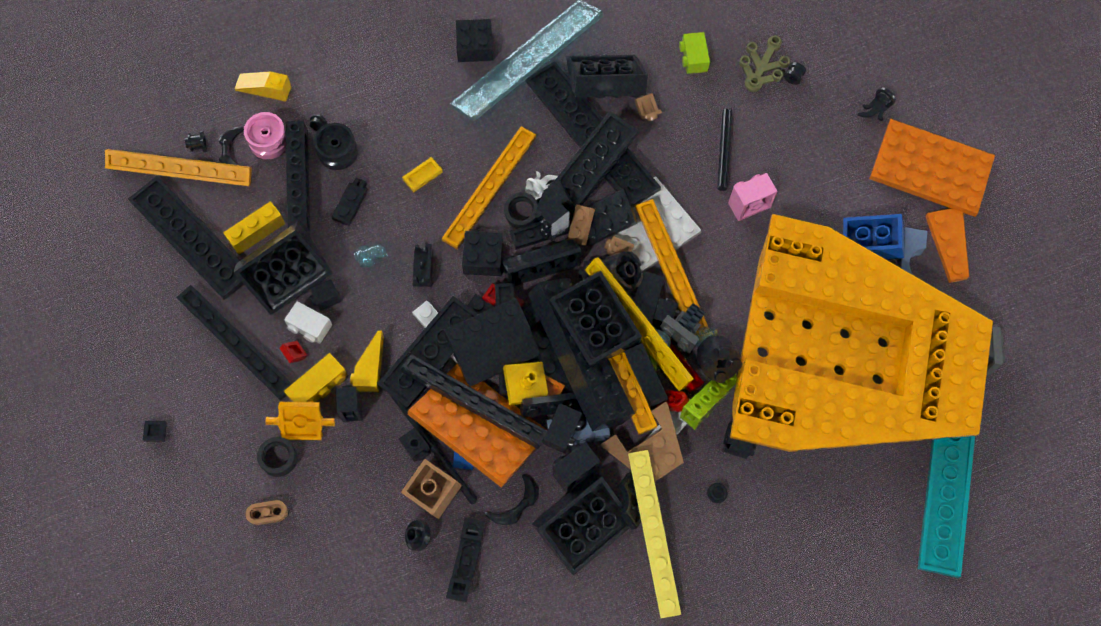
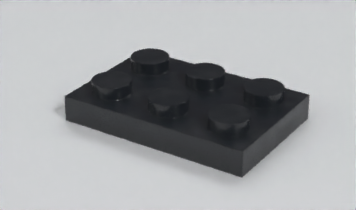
M625 189L587 206L595 209L586 246L590 247L638 224Z

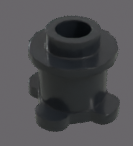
M200 131L199 135L188 134V137L185 138L186 148H189L191 152L195 149H203V152H207V139L204 131Z

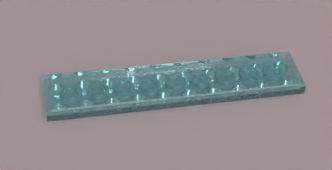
M577 0L450 103L452 108L475 122L602 18V10L582 0Z

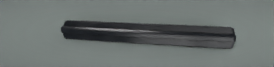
M726 108L722 112L717 183L719 191H726L728 187L733 111Z

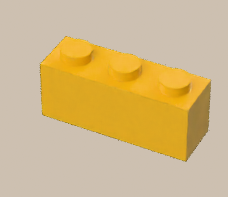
M270 201L223 233L237 254L240 255L285 225V222L280 212Z
M329 353L284 390V392L292 402H316L320 398L326 397L335 385L343 383L348 374L342 365Z

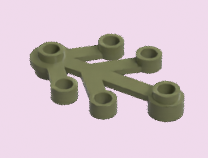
M774 35L768 39L767 50L762 60H760L757 53V44L755 42L747 44L746 51L750 54L756 67L754 74L749 66L750 57L744 55L740 58L739 65L743 67L746 74L745 87L748 91L757 92L762 88L763 84L781 81L783 72L778 68H787L790 63L789 57L781 56L779 61L768 63L773 52L778 51L781 47L782 41L779 36ZM774 70L772 75L761 77L764 72Z

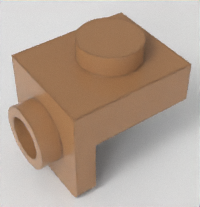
M653 93L635 99L641 120L647 118L648 121L658 118L657 114L662 113L661 109L658 110Z

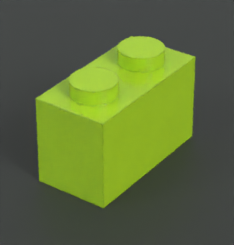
M704 32L683 34L682 41L679 42V49L684 55L682 57V65L686 67L687 74L708 72L710 60Z

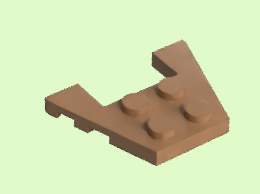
M667 402L651 411L662 430L627 452L616 435L601 444L605 450L630 470L628 454L648 450L655 482L684 463Z

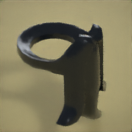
M880 87L876 91L872 102L868 105L863 104L865 110H871L869 112H860L857 116L871 118L879 113L878 120L883 121L882 115L896 102L894 94L889 89Z

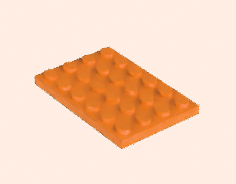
M890 119L869 179L976 217L995 155Z
M457 363L447 375L468 386ZM482 381L470 387L521 416L518 407L509 405V401L506 398L500 396L497 391ZM432 389L408 410V415L501 488L536 451V448ZM524 417L525 419L545 429L531 417Z

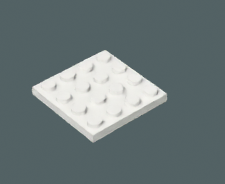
M655 176L654 179L661 186V190L643 202L651 199L654 200L676 251L701 234V229ZM633 207L638 224L613 236L634 244L632 252L640 259L642 264L640 271L642 272L657 264L658 260L635 207Z

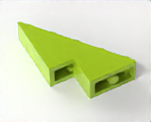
M735 374L724 383H717L711 380L683 407L680 418L695 430L734 388L737 375Z

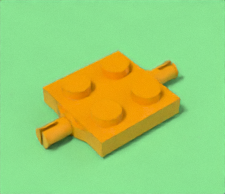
M279 402L278 417H266L265 420L266 425H278L281 437L287 440H321L323 436L322 427L335 426V418H323L320 411V402Z

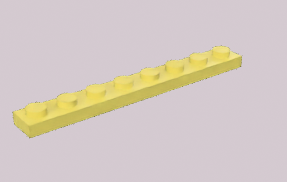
M644 450L629 453L628 456L660 617L666 618L681 615L649 452Z

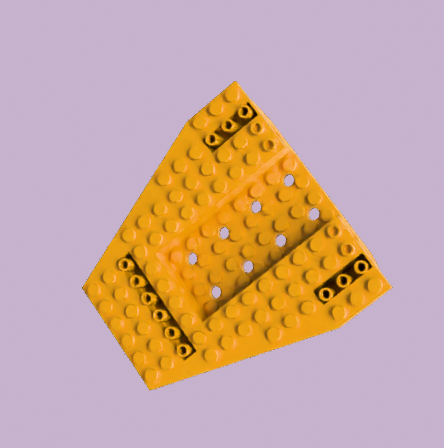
M772 214L756 273L741 354L742 367L738 370L732 402L733 423L730 438L794 452L798 450L976 436L980 433L993 321L830 227ZM771 312L774 319L767 320L764 313ZM802 321H809L812 326L811 329H805ZM840 330H847L849 338H843ZM878 339H885L887 347L880 346ZM758 348H764L767 351V356H760ZM796 357L804 358L805 365H798ZM834 367H842L843 375L836 374ZM873 375L881 377V384H876L873 381Z

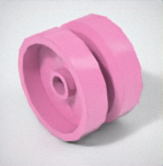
M260 112L247 120L244 126V136L254 155L266 160L280 157L286 151V130L282 120L276 114Z

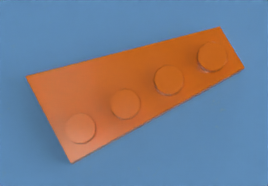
M951 208L927 213L925 217L948 282L968 279L969 269L963 212Z

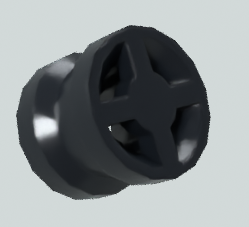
M792 62L788 67L789 71L784 75V79L790 84L798 85L806 72V68L800 63Z

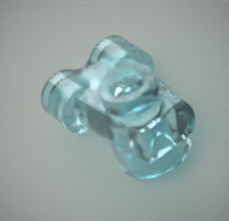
M381 244L371 247L367 245L358 248L359 251L354 252L355 260L359 262L362 268L373 266L375 264L374 259L387 257L386 249Z

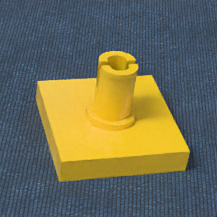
M543 362L511 364L503 367L509 405L521 404L522 399L548 396Z

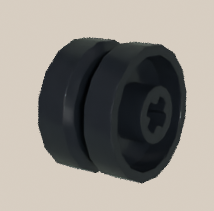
M328 123L316 132L314 147L322 165L332 170H343L354 163L358 150L350 128L341 123Z

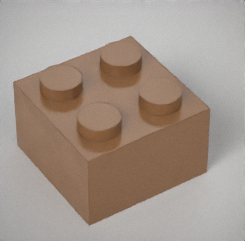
M424 459L401 493L439 519L462 485Z

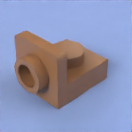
M612 236L611 239H607L604 248L607 249L606 254L613 255L620 252H632L634 244Z

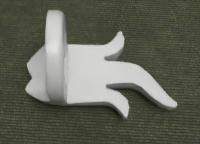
M536 171L537 177L535 179H527L525 192L531 194L537 200L542 196L543 190L550 185L546 184L549 181L555 180L558 176L546 175L540 180L541 175Z

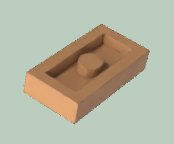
M576 204L568 240L574 239L577 244L586 246L595 209Z

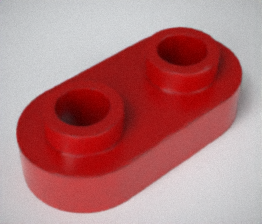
M665 390L669 400L664 402H667L669 411H682L683 407L690 401L683 391Z

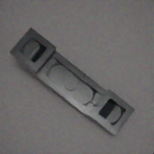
M465 517L446 599L467 603L480 551L485 521Z

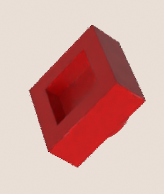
M298 341L284 343L279 348L289 363L302 361L307 357L306 352Z

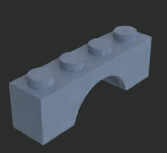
M904 228V258H898L895 261H897L898 267L912 274L909 265L910 259L920 256L926 249L927 231Z

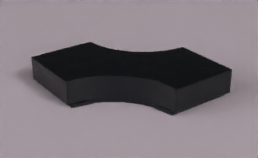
M632 472L626 474L618 487L623 496V509L620 515L630 529L634 530L640 525L641 517Z

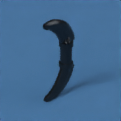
M244 127L231 128L221 135L218 140L222 146V155L219 158L220 163L237 165L231 158L230 143L236 135L244 132Z
M522 475L525 491L521 502L510 512L494 514L486 511L485 515L491 521L500 525L517 523L519 515L527 507L535 504L536 488L528 476Z

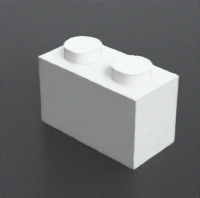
M298 301L284 319L289 331L294 334L301 333L311 343L315 341L321 344L332 327L329 318Z

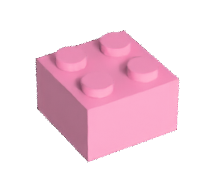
M767 173L763 175L757 174L749 181H741L734 185L728 204L737 220L741 221L771 208L778 191Z

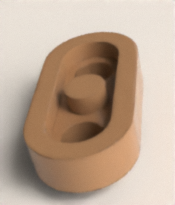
M280 500L252 504L246 510V519L253 525L280 522L287 517L288 508ZM276 509H281L279 515H275ZM260 512L261 516L255 518V513Z

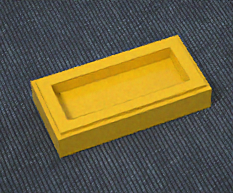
M430 157L404 175L402 179L414 193L443 173V170Z

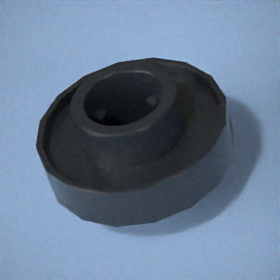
M421 520L412 521L405 532L407 547L414 551H421L427 547L431 537L429 525Z

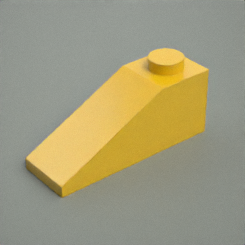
M275 72L244 73L239 75L235 91L287 101L292 86L288 76Z
M377 331L357 362L354 373H351L350 384L357 387L359 392H379L377 383L380 381L384 343L382 331Z

